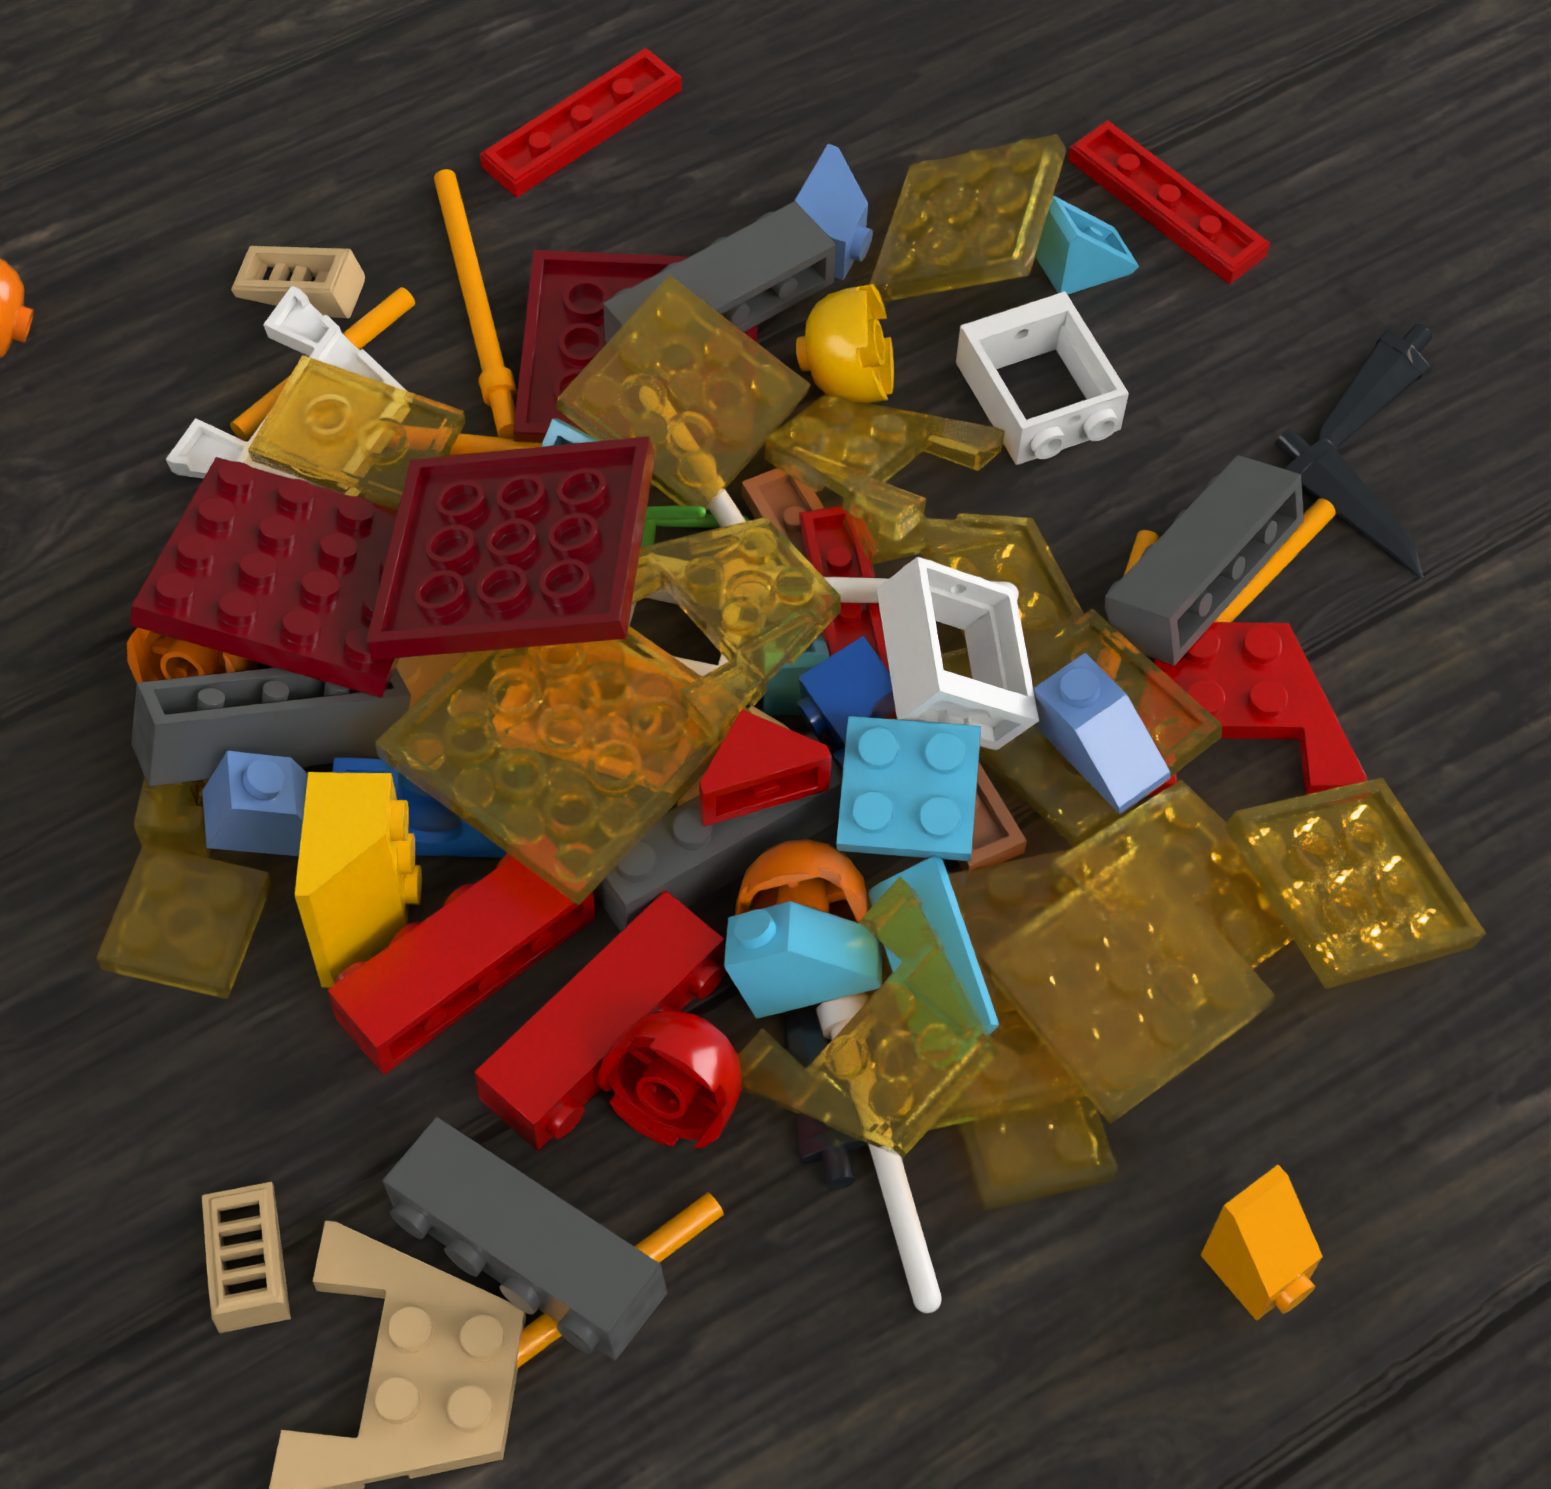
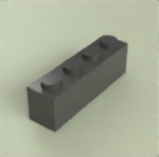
M796 201L775 212H768L751 225L728 237H721L715 240L704 250L681 262L668 265L657 275L632 288H625L619 291L610 300L604 302L605 341L641 383L646 386L833 284L836 243Z
M1237 455L1219 475L1214 476L1200 496L1187 509L1182 510L1178 514L1174 523L1155 544L1145 549L1140 560L1125 576L1112 584L1105 596L1104 604L1105 612L1108 615L1111 643L1175 666L1304 522L1301 474Z
M280 668L138 682L136 686L131 745L149 786L210 779L226 751L290 757L301 768L334 763V758L370 759L401 755L411 694L397 668L393 672L383 698Z
M813 732L805 735L808 738L820 742ZM832 758L830 787L828 791L706 827L703 826L700 818L698 795L590 855L593 893L621 932L665 890L685 907H689L745 875L746 869L768 848L785 841L808 839L838 822L843 771Z
M438 1117L433 1120L382 1180L393 1206L390 1215L400 1227L418 1239H423L427 1233L446 1246L444 1248L446 1255L466 1273L477 1277L481 1271H484L502 1284L500 1290L512 1304L527 1314L533 1315L539 1309L558 1322L556 1328L569 1343L585 1353L590 1354L594 1348H597L616 1361L667 1294L660 1263Z

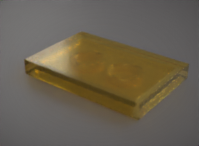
M302 355L250 445L248 452L252 461L349 496L362 497L370 502L398 510L410 460L448 456L466 420L463 410Z

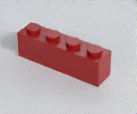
M544 835L527 847L519 846L512 849L503 856L496 869L474 885L465 884L456 889L446 899L440 910L421 923L413 922L403 927L396 933L389 946L367 962L359 961L346 968L337 978L335 985L327 990L336 1020L383 1075H386L594 921L593 888Z
M665 890L474 1072L479 1099L537 1151L553 1136L556 1139L565 1137L582 1118L585 1111L583 1106L601 1089L605 1092L612 1090L609 1084L612 1074L610 1073L601 1085L599 1071L604 1056L616 1039L628 1027L641 1017L654 1012L667 1010L681 1011L694 997L702 1000L710 995L719 985L725 974L724 938Z

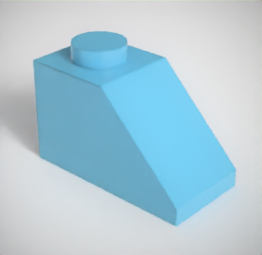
M791 901L728 917L724 967L756 1019L882 988L883 940L880 931L876 928Z

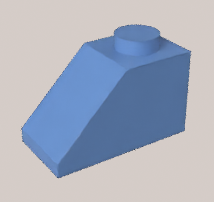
M827 144L795 201L836 243L834 277L844 280L855 260L862 262L866 257L872 241L873 230L866 227L868 202L839 148Z
M1086 653L1034 687L1039 717L1038 730L1119 814L1170 779V770L1128 695Z
M226 751L202 791L206 847L299 856L308 774L290 757Z

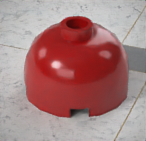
M675 1010L654 1012L641 1017L628 1027L616 1039L604 1056L599 1071L601 1085L610 1073L612 1074L609 1084L615 1094L609 1103L616 1114L635 1131L659 1144L674 1147L679 1138L687 1140L698 1139L692 1149L704 1148L718 1139L731 1119L742 1090V1070L739 1056L727 1037L709 1021L697 1015Z

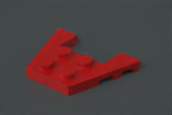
M1213 622L1175 666L1154 659L1138 715L1169 768L1170 779L1146 796L1174 795L1177 777L1173 738L1297 739L1300 744L1306 797L1363 798L1368 786L1367 776L1289 623Z

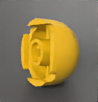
M874 284L847 288L828 294L815 304L806 321L805 336L797 337L796 354L801 371H811L814 382L820 390L829 398L845 404L888 400L887 395L893 392L894 360L891 337L884 338L880 322L878 321L887 319V315L879 291Z

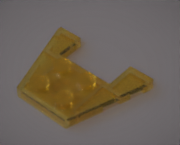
M823 395L767 437L764 459L815 492L822 491L823 486L831 489L844 498L842 509L856 518L864 517L865 512L881 521L879 530L881 534L898 542L923 520L926 498L885 482L921 452H927L979 471L1001 452L1005 430L870 403L853 402L841 396Z
M855 506L848 508L843 524L854 546L855 536L868 561L871 560L872 564L922 554L926 560L934 561L988 581L1010 582L1014 584L1019 593L1017 605L1028 662L1076 631L1085 616L1033 518L958 513L955 520L926 518L922 510L900 509L898 516L872 515L871 507ZM960 629L965 638L964 630ZM967 648L941 654L943 670L972 679Z
M767 517L644 546L640 549L632 604L659 589H665L729 661L680 689L682 706L714 743L726 737L733 725L732 720L747 704L753 707L767 692V682L786 662L792 665L841 612L840 594Z
M901 877L894 882L859 923L895 954L902 963L817 1058L805 1068L763 1028L738 1056L742 1070L743 1091L760 1095L772 1100L778 1106L797 1114L800 1112L826 1123L835 1130L904 1158L997 1055L998 1051L963 982L956 976L945 954L946 949L937 931L930 925L921 907L923 904L917 892Z

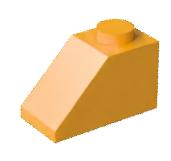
M1276 1165L1223 1206L1201 1253V1257L1256 1321L1275 1306L1282 1314H1286L1301 1303L1315 1288L1310 1278L1323 1257L1291 1181L1279 1165Z

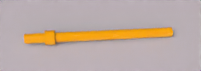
M444 169L435 174L434 182L482 369L479 385L483 401L492 409L498 436L514 438L513 429L516 411L514 400L517 398L518 393L512 371L504 365L456 175L452 170Z

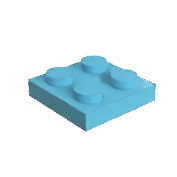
M848 716L836 842L837 851L923 858L938 856L948 860L971 861L981 726Z

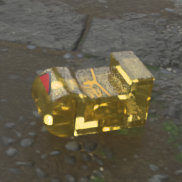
M144 777L134 821V827L144 853L209 858L211 848L206 847L204 807L201 806L202 791L209 779L149 786Z

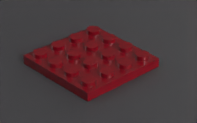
M533 250L513 429L514 442L543 443L552 419L558 418L600 441L650 436L654 452L672 453L639 402L638 394L644 385L605 341L603 303L610 300L619 291L625 288H632L657 275L668 265L681 262L689 257ZM758 325L648 384L660 389L702 454L751 456Z
M650 436L410 460L366 640L373 659L380 660L626 639L655 460V452Z
M215 457L133 602L130 625L383 698L400 658L374 660L366 640L398 510L370 502L362 497L349 496L311 485L304 480L291 479L253 468L242 462Z

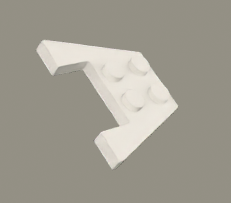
M291 286L263 325L268 338L308 355V359L248 442L195 418L166 458L173 473L182 476L204 478L215 457H219L229 461L242 462L253 468L291 479L304 480L311 485L354 496L415 408L411 394L368 353L363 349H357L341 333L340 327L329 316H323L310 304L308 297L299 288Z

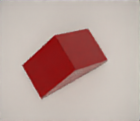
M741 710L699 782V809L703 826L706 827L828 791L832 760L828 746Z

